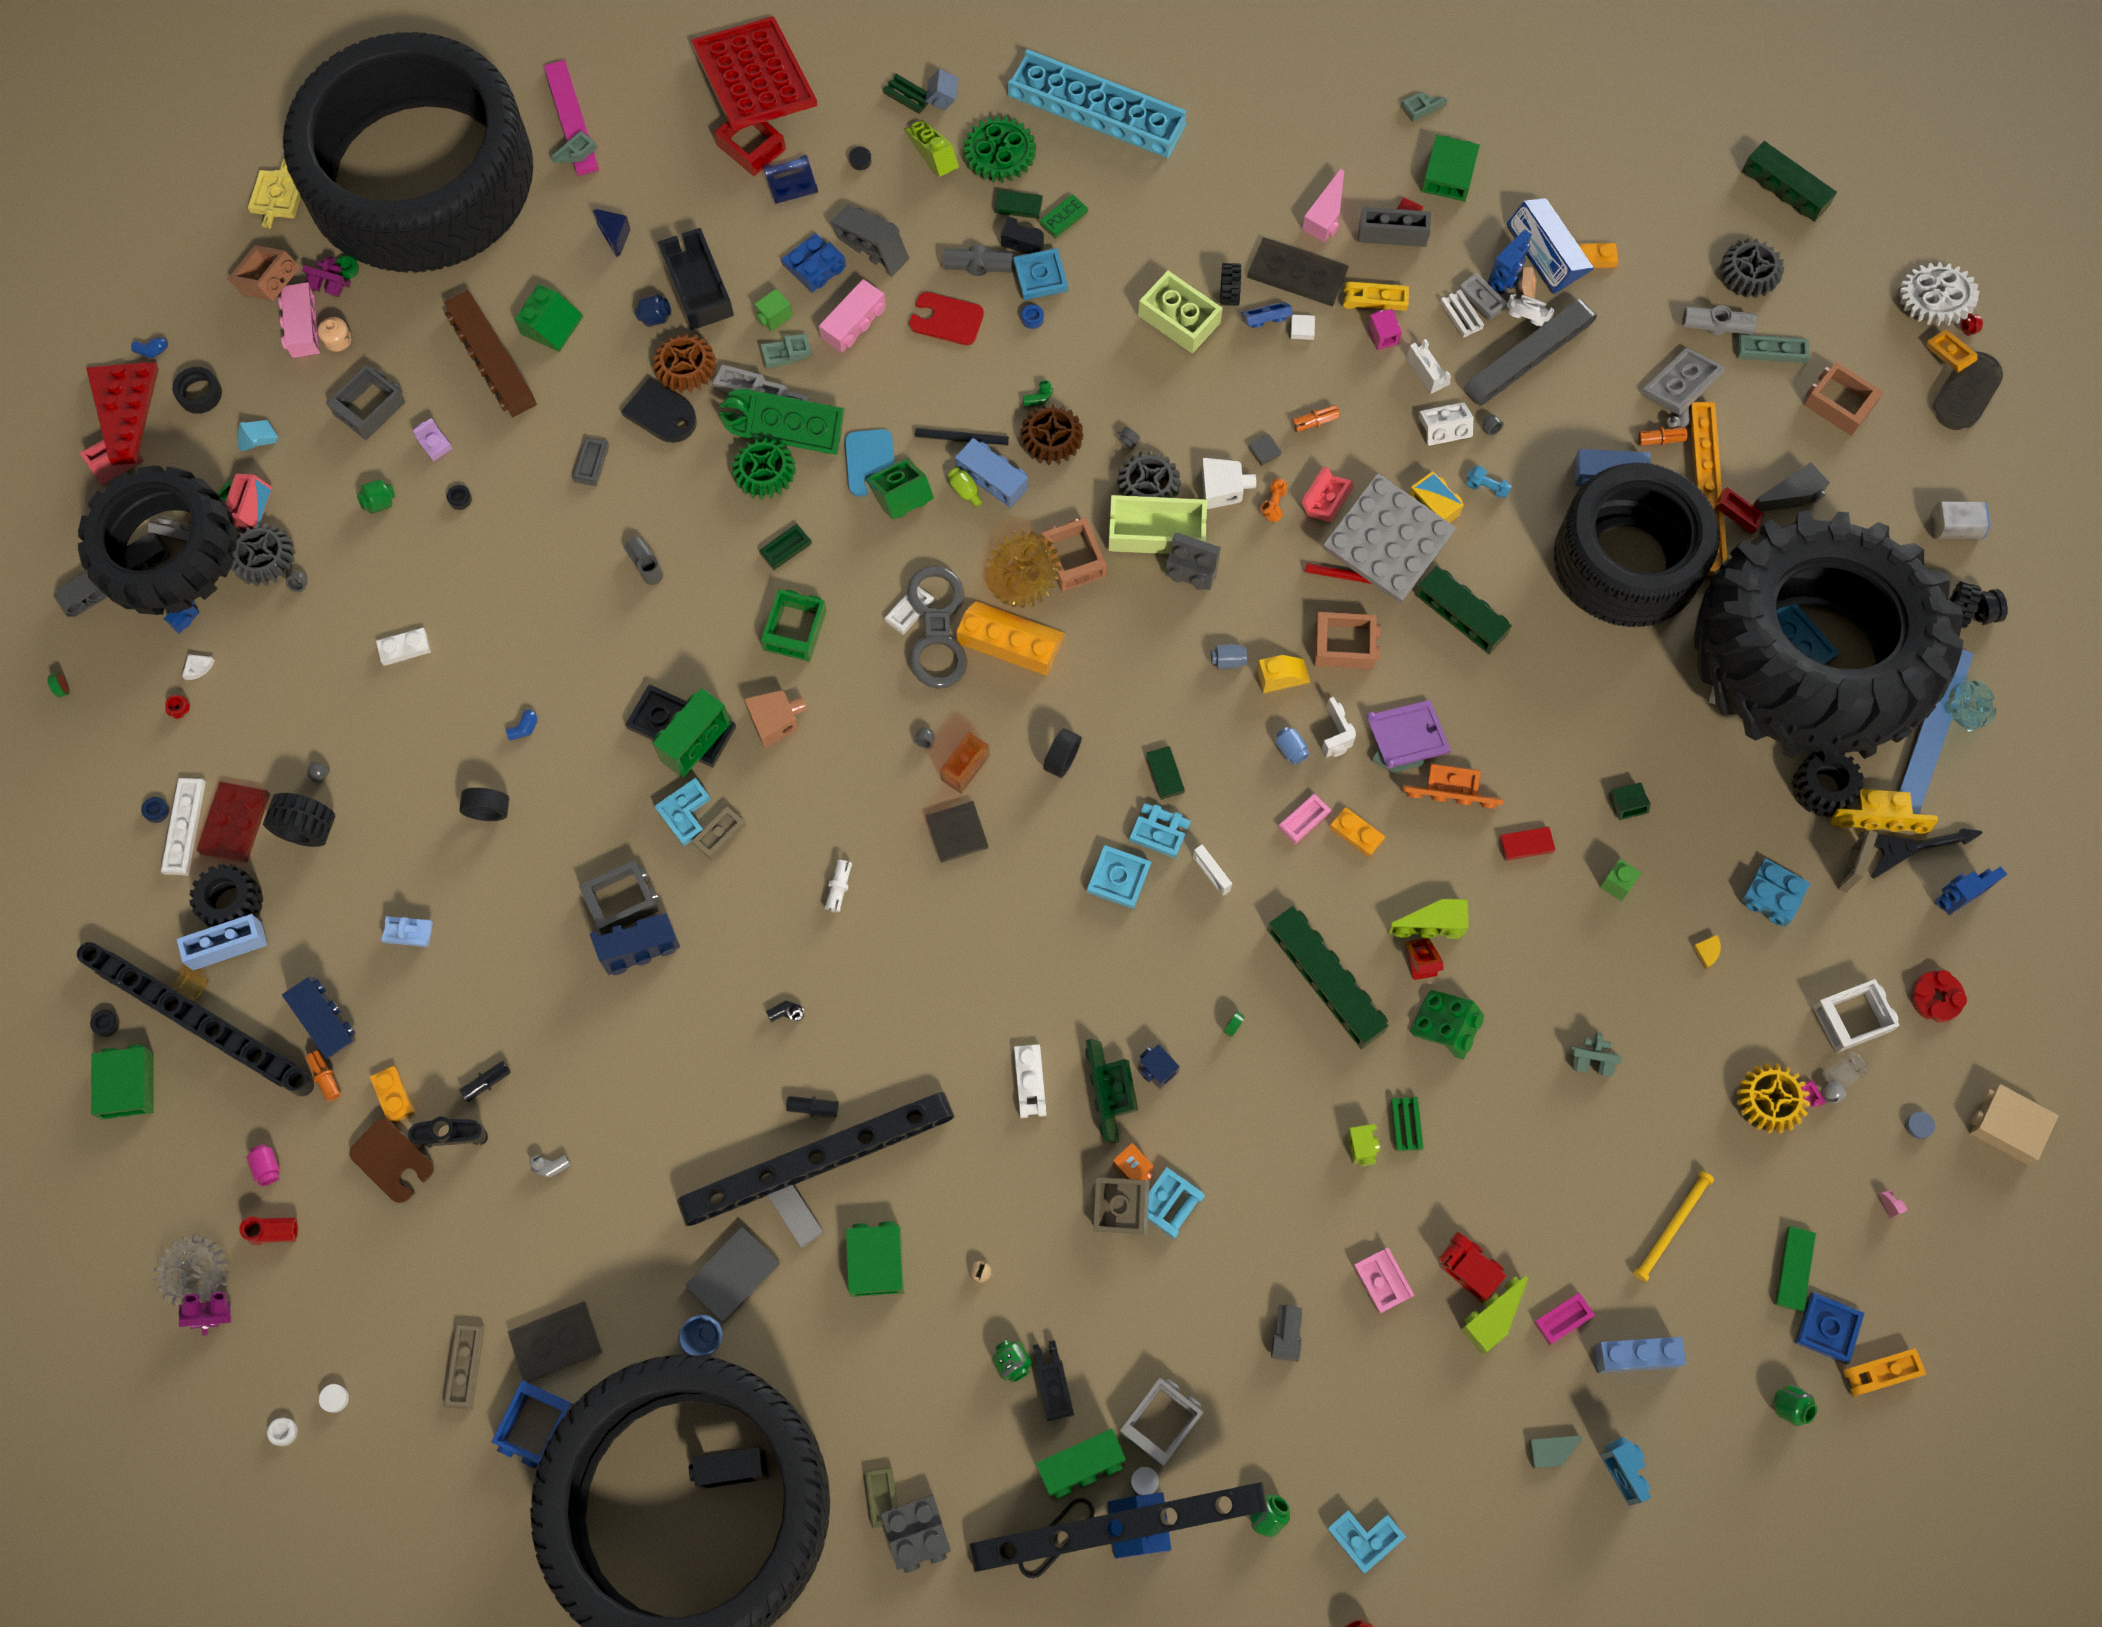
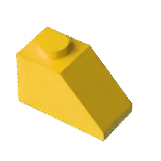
M1279 655L1261 659L1258 662L1257 675L1263 693L1310 683L1304 659Z

